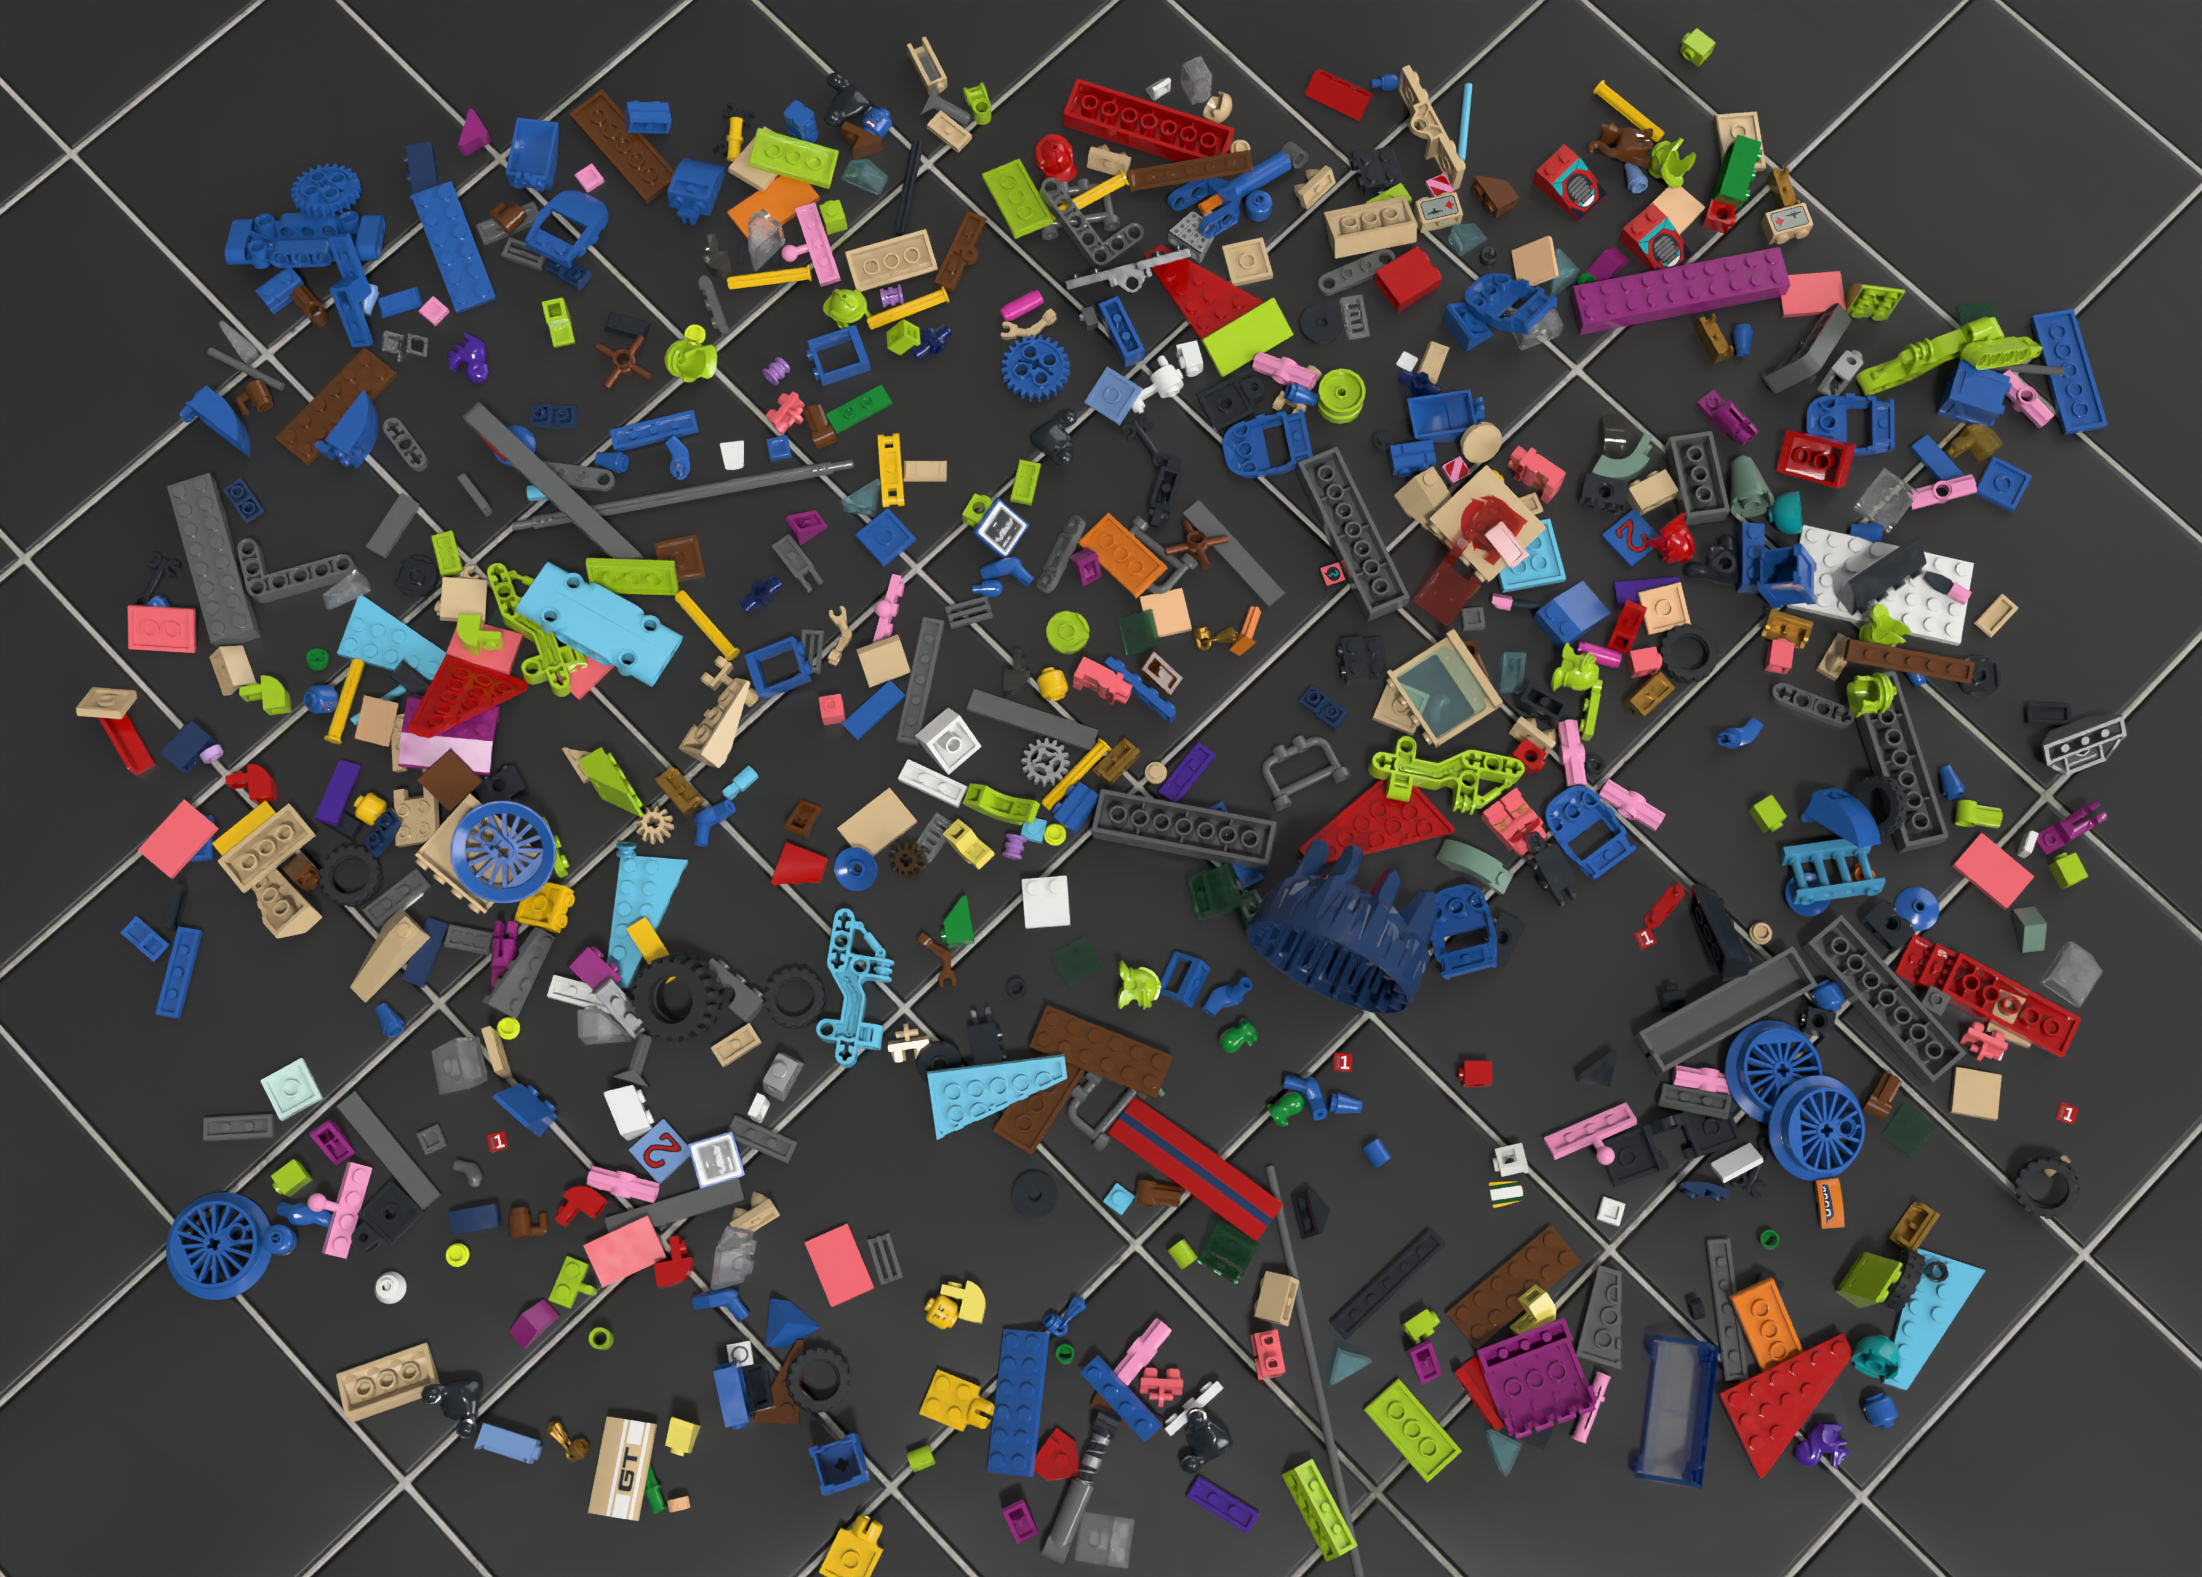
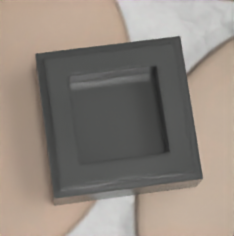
M1483 606L1461 608L1463 631L1485 629Z
M439 1124L416 1134L425 1155L448 1146Z

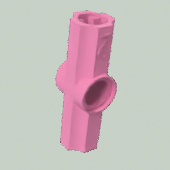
M1263 352L1256 354L1252 366L1254 371L1271 376L1282 385L1297 382L1308 390L1314 388L1318 377L1317 372L1298 366L1290 358L1281 357L1279 359Z
M2010 369L2004 373V375L2010 376L2009 383H2012L2010 392H2005V395L2011 400L2012 407L2018 412H2023L2039 429L2053 418L2054 414L2037 398V392L2034 388L2025 386ZM2021 397L2026 398L2028 402L2022 400Z
M1972 474L1948 481H1939L1933 485L1907 491V500L1911 510L1937 503L1943 504L1951 499L1977 493L1976 482ZM1944 488L1947 491V496H1939L1936 493V489Z
M1572 719L1559 722L1557 724L1560 739L1559 758L1561 765L1564 766L1567 788L1586 786L1587 780L1584 769L1585 750L1584 745L1580 743L1577 720Z
M1609 779L1598 795L1607 803L1618 808L1617 810L1622 816L1630 820H1637L1653 831L1657 830L1666 815L1648 804L1639 793L1631 790L1627 791Z
M1677 1065L1674 1067L1672 1085L1732 1096L1725 1074L1720 1073V1071L1710 1068L1694 1069Z
M592 1166L587 1178V1186L609 1191L610 1194L628 1199L632 1197L654 1203L657 1199L660 1186L659 1183L636 1178L633 1174L622 1171L613 1172Z
M1156 1318L1141 1337L1139 1336L1126 1352L1128 1354L1121 1360L1113 1372L1128 1386L1142 1367L1145 1368L1154 1357L1158 1347L1170 1335L1172 1330Z

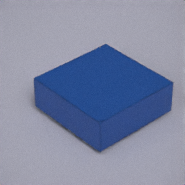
M787 435L766 439L771 461L792 457Z

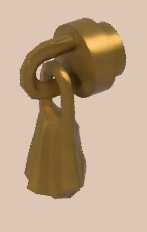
M1207 625L1195 627V632H1193L1197 647L1203 651L1210 648L1211 642L1234 643L1238 637V631L1233 627L1216 634L1214 637H1210L1211 633L1210 629H1207ZM1205 638L1202 642L1207 643L1206 646L1201 645L1200 639Z
M552 1421L549 1423L546 1433L566 1450L565 1457L568 1461L576 1462L588 1454L590 1447L586 1440L576 1439L571 1443L560 1422Z

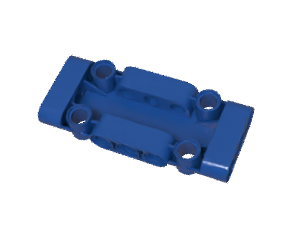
M347 211L340 216L336 213L335 216L328 213L326 218H324L323 214L316 218L314 213L310 216H307V213H286L281 215L279 221H275L271 214H261L255 220L234 219L225 247V259L228 265L253 264L257 269L267 268L271 264L278 268L325 267L330 265L331 262H336L327 238L334 234L350 233L360 261L379 260L385 233L383 215H363L362 219H359L357 212Z

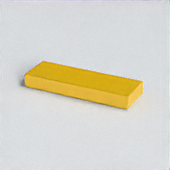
M265 800L212 844L224 856L275 815V810Z
M646 917L626 928V931L647 964H651V961L670 955ZM670 977L665 984L669 983L677 977Z

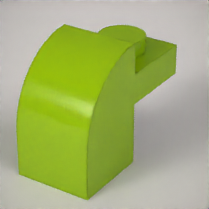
M564 298L543 301L542 306L546 323L549 325L554 348L576 344L569 311Z
M458 614L457 632L460 642L467 652L480 656L481 648L488 651L503 649L504 640L502 633L498 631H483L484 624L481 615Z
M263 675L261 676V684L248 683L244 687H239L240 696L246 702L263 700V710L269 715L291 712V700L288 691L273 677Z

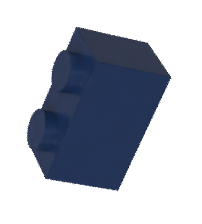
M191 720L189 724L182 726L179 734L173 740L165 744L161 754L187 775L201 760L200 754L216 745L217 742Z

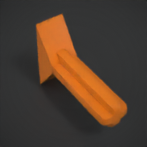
M1249 607L1241 632L1229 649V651L1238 656H1241L1256 643L1252 640L1261 614L1259 607Z

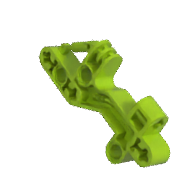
M1983 317L1966 323L1960 329L1936 337L1931 341L1925 338L1914 345L1909 344L1895 359L1857 374L1856 379L1864 395L1870 396L1911 381L1951 359L1959 357L1961 361H1964L1961 358L1962 350L1971 342L2004 338L2005 336L1995 317Z
M500 563L490 565L487 574L503 622L514 631L523 634L524 637L534 642L539 654L538 656L526 659L522 663L521 668L524 680L532 685L549 681L551 690L556 696H567L571 691L569 673L577 671L576 665H580L581 669L588 666L585 655L568 645L559 648L554 633L544 632L540 628V624L516 612L517 606L523 597L516 595L511 580L517 578L523 584L531 586L535 580L534 578L518 575L515 570L508 572L506 567ZM497 575H500L501 583H498ZM503 593L510 594L508 597L505 598L500 597ZM510 607H512L513 616H510L508 612ZM572 650H574L577 660H575ZM530 669L538 670L534 674L527 673ZM560 675L561 681L564 685L560 686L557 682L556 677Z
M1409 736L1401 737L1398 740L1392 754L1386 752L1376 753L1368 766V771L1372 777L1387 780L1386 798L1408 802L1412 786L1431 790L1449 787L1453 791L1451 810L1455 812L1457 809H1460L1461 813L1468 811V815H1472L1474 809H1482L1490 801L1501 795V791L1504 789H1509L1512 784H1515L1520 779L1525 770L1524 764L1516 758L1477 750H1467L1440 763L1415 759L1417 745L1415 740ZM1400 747H1406L1409 752L1402 751ZM1487 764L1492 765L1495 770H1490ZM1479 779L1503 783L1501 787H1495L1484 796L1477 795ZM1462 780L1468 781L1471 786H1466Z

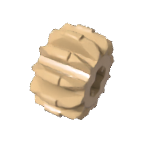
M655 806L653 812L649 807L646 808L647 814L640 817L642 820H638L635 823L636 826L640 827L636 832L638 835H642L644 842L650 839V843L655 844L656 839H658L660 843H663L664 839L662 837L664 835L668 838L671 837L667 830L674 829V825L671 824L673 818L672 816H667L668 811L666 809L660 811L658 806ZM653 822L657 823L658 827L656 829H653Z

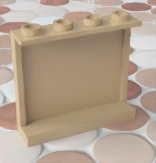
M468 794L414 856L418 858L415 862L424 870L429 867L435 872L433 877L442 885L447 882L453 887L450 891L460 900L463 897L470 902L468 907L479 914L481 911L485 914L494 902L474 895L460 882L453 869L450 855L451 841L456 827L465 815L482 805L471 794ZM494 814L493 816L498 828L502 832V820ZM488 817L480 821L483 825L490 823ZM475 825L471 833L477 835L479 828ZM507 825V837H508V835H509V833H510V830H511V828H510L508 825ZM483 830L484 838L489 840L494 838L492 831ZM516 832L514 833L512 839H514L518 835ZM468 838L467 846L482 847L479 842ZM528 843V844L523 845V846H521V847H532V846ZM508 847L502 848L500 852L504 854L505 852L507 853L509 849ZM467 852L469 861L489 853ZM522 853V854L527 855V856L532 857V858H535V856H536L538 853ZM493 858L474 864L472 867L478 873ZM519 859L525 866L528 865V862ZM497 862L481 876L483 879L489 882ZM514 863L519 874L522 870ZM502 864L493 884L502 885ZM507 864L509 884L514 879V877L509 868V865Z

